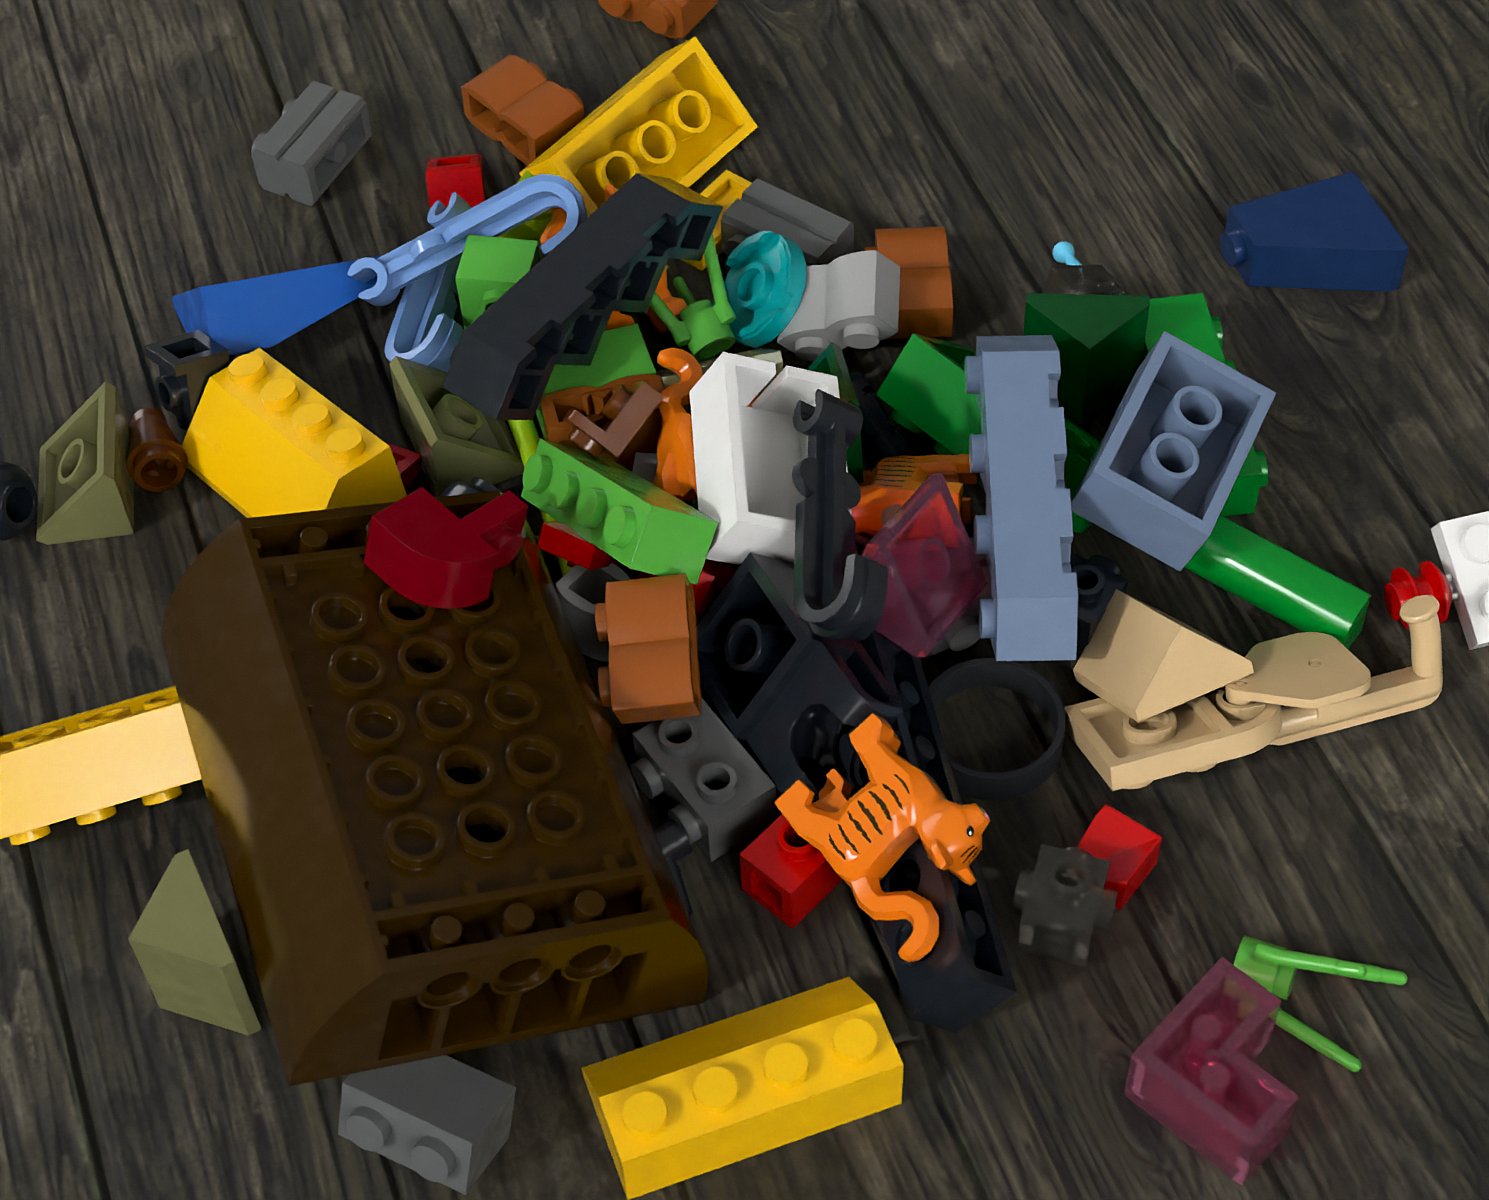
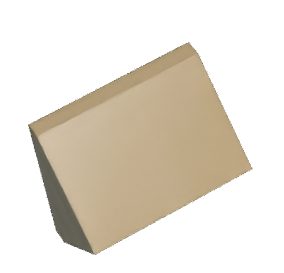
M1118 589L1115 590L1089 644L1084 648L1073 669L1076 682L1137 722L1254 673L1252 661L1191 626Z

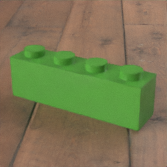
M540 438L535 454L528 459L524 468V488L521 494L523 499L558 522L568 526L578 535L629 569L658 576L686 574L690 583L697 585L718 525L717 521L602 454L598 459H595L582 449Z

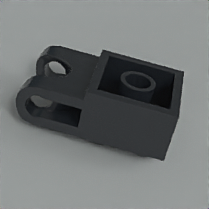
M750 552L697 624V653L701 686L734 737L746 740L770 779L782 794L797 780H800L815 793L812 802L820 800L818 793L827 782L826 774L834 768L843 776L836 759L837 737L843 725L846 724L857 728L873 713L884 718L891 726L903 710L899 697L859 641L857 642L850 638L831 641L813 633L807 621L801 619L794 603V563Z

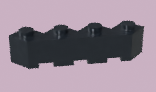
M636 173L463 331L460 342L451 354L450 368L442 387L495 420H533L554 366H590L612 311L646 313L668 258L701 261L723 207L671 178Z

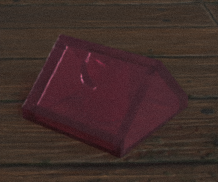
M942 473L931 474L872 538L862 556L874 559L879 564L888 567L886 603L875 630L914 657H927L988 584Z

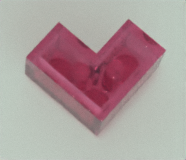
M1221 957L1132 1054L1124 1095L1239 1185L1243 1186L1287 1135L1299 1096L1253 1062L1255 1057L1270 1042L1282 1000Z

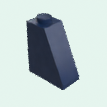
M1354 172L1230 206L1225 233H1222L1220 237V248L1226 263L1236 268L1247 286L1389 292L1399 289L1409 250L1408 245Z

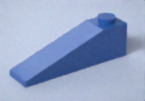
M383 255L374 256V257H369V258L378 259V258H380V257L383 256ZM351 260L198 287L172 296V301L186 333L196 330L201 331L228 349L229 363H231L237 357L249 354L257 348L273 347L359 297V293L372 288L376 284L377 276L365 284L350 277L347 273L351 265L357 261Z

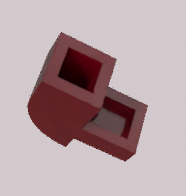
M421 487L371 516L363 563L397 593L416 603L446 609L463 608L478 604L489 598L495 568L506 566L520 551L523 544L521 534L528 505L508 490L462 519H459L427 490Z

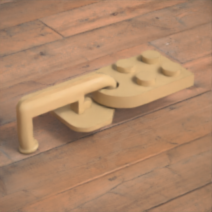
M1420 595L1409 599L1400 608V617L1408 623L1410 630L1411 667L1371 677L1370 670L1335 637L1319 632H1301L1254 645L1245 656V658L1252 661L1253 674L1140 722L1135 721L1102 698L1064 707L1065 731L1111 790L1115 791L1123 788H1142L1149 785L1153 780L1186 771H1206L1213 768L1216 763L1249 755L1269 744L1285 745L1426 707L1438 698L1443 686L1441 628L1437 614L1439 602L1431 595Z

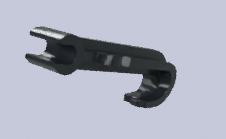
M817 389L815 392L816 406L814 407L799 400L793 414V425L796 431L808 436V458L796 463L792 470V480L796 489L801 495L806 497V499L796 504L794 603L799 616L807 621L813 633L831 641L850 638L858 642L866 639L874 631L881 619L887 597L888 567L879 564L874 559L855 553V520L848 510L857 506L860 502L861 493L857 481L846 472L847 449L856 441L862 429V411L860 408Z

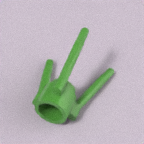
M713 234L705 249L704 258L715 305L713 306L710 300L696 302L684 279L679 276L674 278L673 285L679 294V298L683 299L687 304V307L679 314L681 321L675 317L656 292H654L649 304L670 330L678 347L687 345L691 355L698 362L721 355L722 352H726L736 341L729 326L736 319V316L727 299Z
M1245 935L1239 946L1229 981L1230 990L1246 994L1242 1011L1268 1019L1352 1072L1359 1071L1362 1065L1358 1058L1272 1004V1000L1274 997L1288 1000L1297 969L1395 985L1406 984L1408 981L1407 975L1402 971L1385 969L1379 966L1290 951L1287 948Z

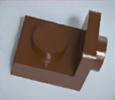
M644 381L636 382L631 390L622 384L600 412V415L608 420L602 429L576 409H570L563 418L566 423L573 427V430L567 437L595 459H598L603 451L611 457H619L664 396Z

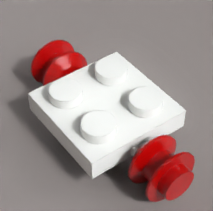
M1489 511L1439 522L1431 528L1445 575L1431 561L1420 563L1416 577H1412L1403 567L1395 568L1392 571L1390 583H1387L1384 587V600L1388 613L1393 620H1400L1403 626L1409 630L1408 623L1400 617V608L1411 598L1420 595H1431L1439 602L1437 614L1441 624L1447 620L1452 601H1454L1469 650L1489 646Z

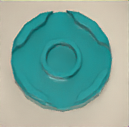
M760 231L744 239L731 252L725 264L731 267L727 274L726 280H723L728 302L736 316V319L729 324L736 339L735 343L754 348L773 341L788 326L799 308L806 286V262L802 249L792 239L784 235H779L772 231Z

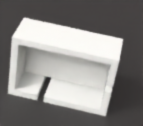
M722 352L689 391L698 511L718 522L706 559L741 565L747 555L752 552L794 563L796 504L806 499V497L801 495L796 489L792 480V470L796 463L808 458V436L796 431L793 425V414L799 400L814 407L816 406L815 392L817 389L840 399L837 376L786 365L753 402L752 407H747L776 375L775 363Z

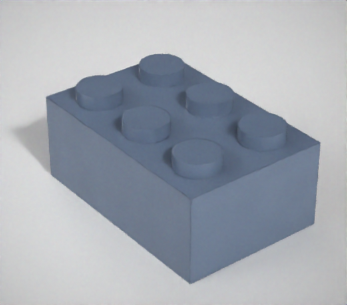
M1164 331L1137 369L1071 499L1072 512L1174 569L1181 571L1210 536L1274 400L1276 392Z

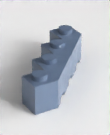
M1052 335L976 336V356L965 357L964 373L966 394H976L975 397L981 412V434H970L969 439L970 472L980 473L986 492V515H975L974 549L975 554H985L991 574V599L979 600L980 638H990L996 661L1076 660L1078 588L1076 573H1071L1070 563L1071 543L1074 536L1070 489H1065L1064 463L1067 457L1064 407H1059L1057 399L1058 380H1060L1061 376L1059 349Z

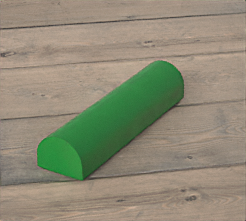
M1219 515L1208 539L1183 567L1302 632H1319L1331 635L1347 649H1349L1362 631L1371 599L1370 593Z

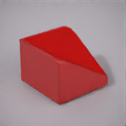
M1105 804L1094 817L1063 869L1062 875L1121 911L1156 866L1162 837Z

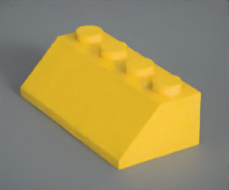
M695 36L661 54L519 174L522 176L527 170L534 176L540 174L558 175L571 182L583 196L587 211L592 214L606 202L604 193L606 185L612 184L615 190L618 191L636 173L668 177L689 188L758 126Z
M261 348L237 357L229 366L209 377L182 443V448L188 458L187 468L246 518L397 502L407 496L390 446Z
M174 685L0 736V839L9 837L11 845L28 843L50 834V824L73 817L76 818L78 825L95 823L117 813L115 805L140 797L143 805L162 803L181 795L182 789L180 785L202 779L176 686Z
M850 977L582 1068L585 1083L627 1200L902 1104L903 1062L876 1002Z

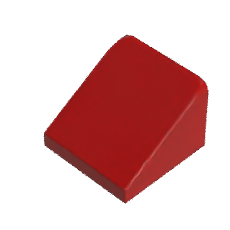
M479 154L430 158L427 161L425 174L430 208L437 200L447 207L453 192H456L472 207L485 201L482 156H479Z

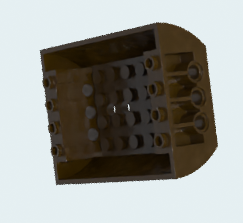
M497 490L435 498L459 519H462L503 493ZM395 502L238 519L198 555L182 576L170 598L164 614L161 637L289 1086L701 1004L704 1001L708 987V966L704 951L526 518L521 534L523 544L520 551L506 566L495 568L489 598L468 607L446 609L416 603L397 593L363 563L371 516ZM415 659H427L434 666L441 668V670L435 673H423L413 669L408 662ZM453 768H467L473 774L480 776L482 780L475 784H461L451 779L446 772ZM474 825H488L494 831L499 832L503 839L493 843L481 842L474 839L466 829Z

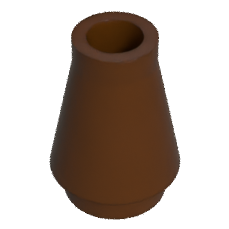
M156 408L140 409L133 414L130 420L131 436L126 463L127 470L132 480L143 489L151 492L167 491L175 487L182 480L188 465L187 454L168 426L163 412Z

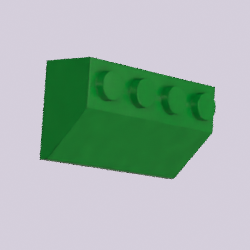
M913 333L876 395L894 408L890 416L898 424L918 434L924 431L937 442L933 449L939 455L969 454L970 434H981V412L975 397L976 394H966L965 357L976 356V351L968 346ZM1064 416L1067 444L1064 482L1065 489H1070L1072 499L1100 442ZM980 476L979 479H978V484H979L981 487L984 488L983 482H982V479H981V476ZM1072 512L1073 532L1082 533L1093 524Z

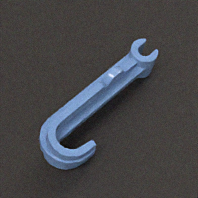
M549 174L536 175L515 184L378 259L369 257L358 259L351 265L347 274L364 284L377 276L376 284L372 288L359 293V298L375 306L388 305L396 299L401 288L461 257L468 235L499 237L549 209L555 207L562 208L567 213V220L562 230L539 246L541 255L545 257L588 218L585 201L576 187L560 176Z
M453 192L447 207L439 200L434 203L428 213L427 220L435 228L473 207L456 192ZM461 257L405 286L385 344L384 352L390 362L395 356L448 372L451 354L460 342L464 331L463 327L453 319L458 306L455 297L458 296L455 276Z

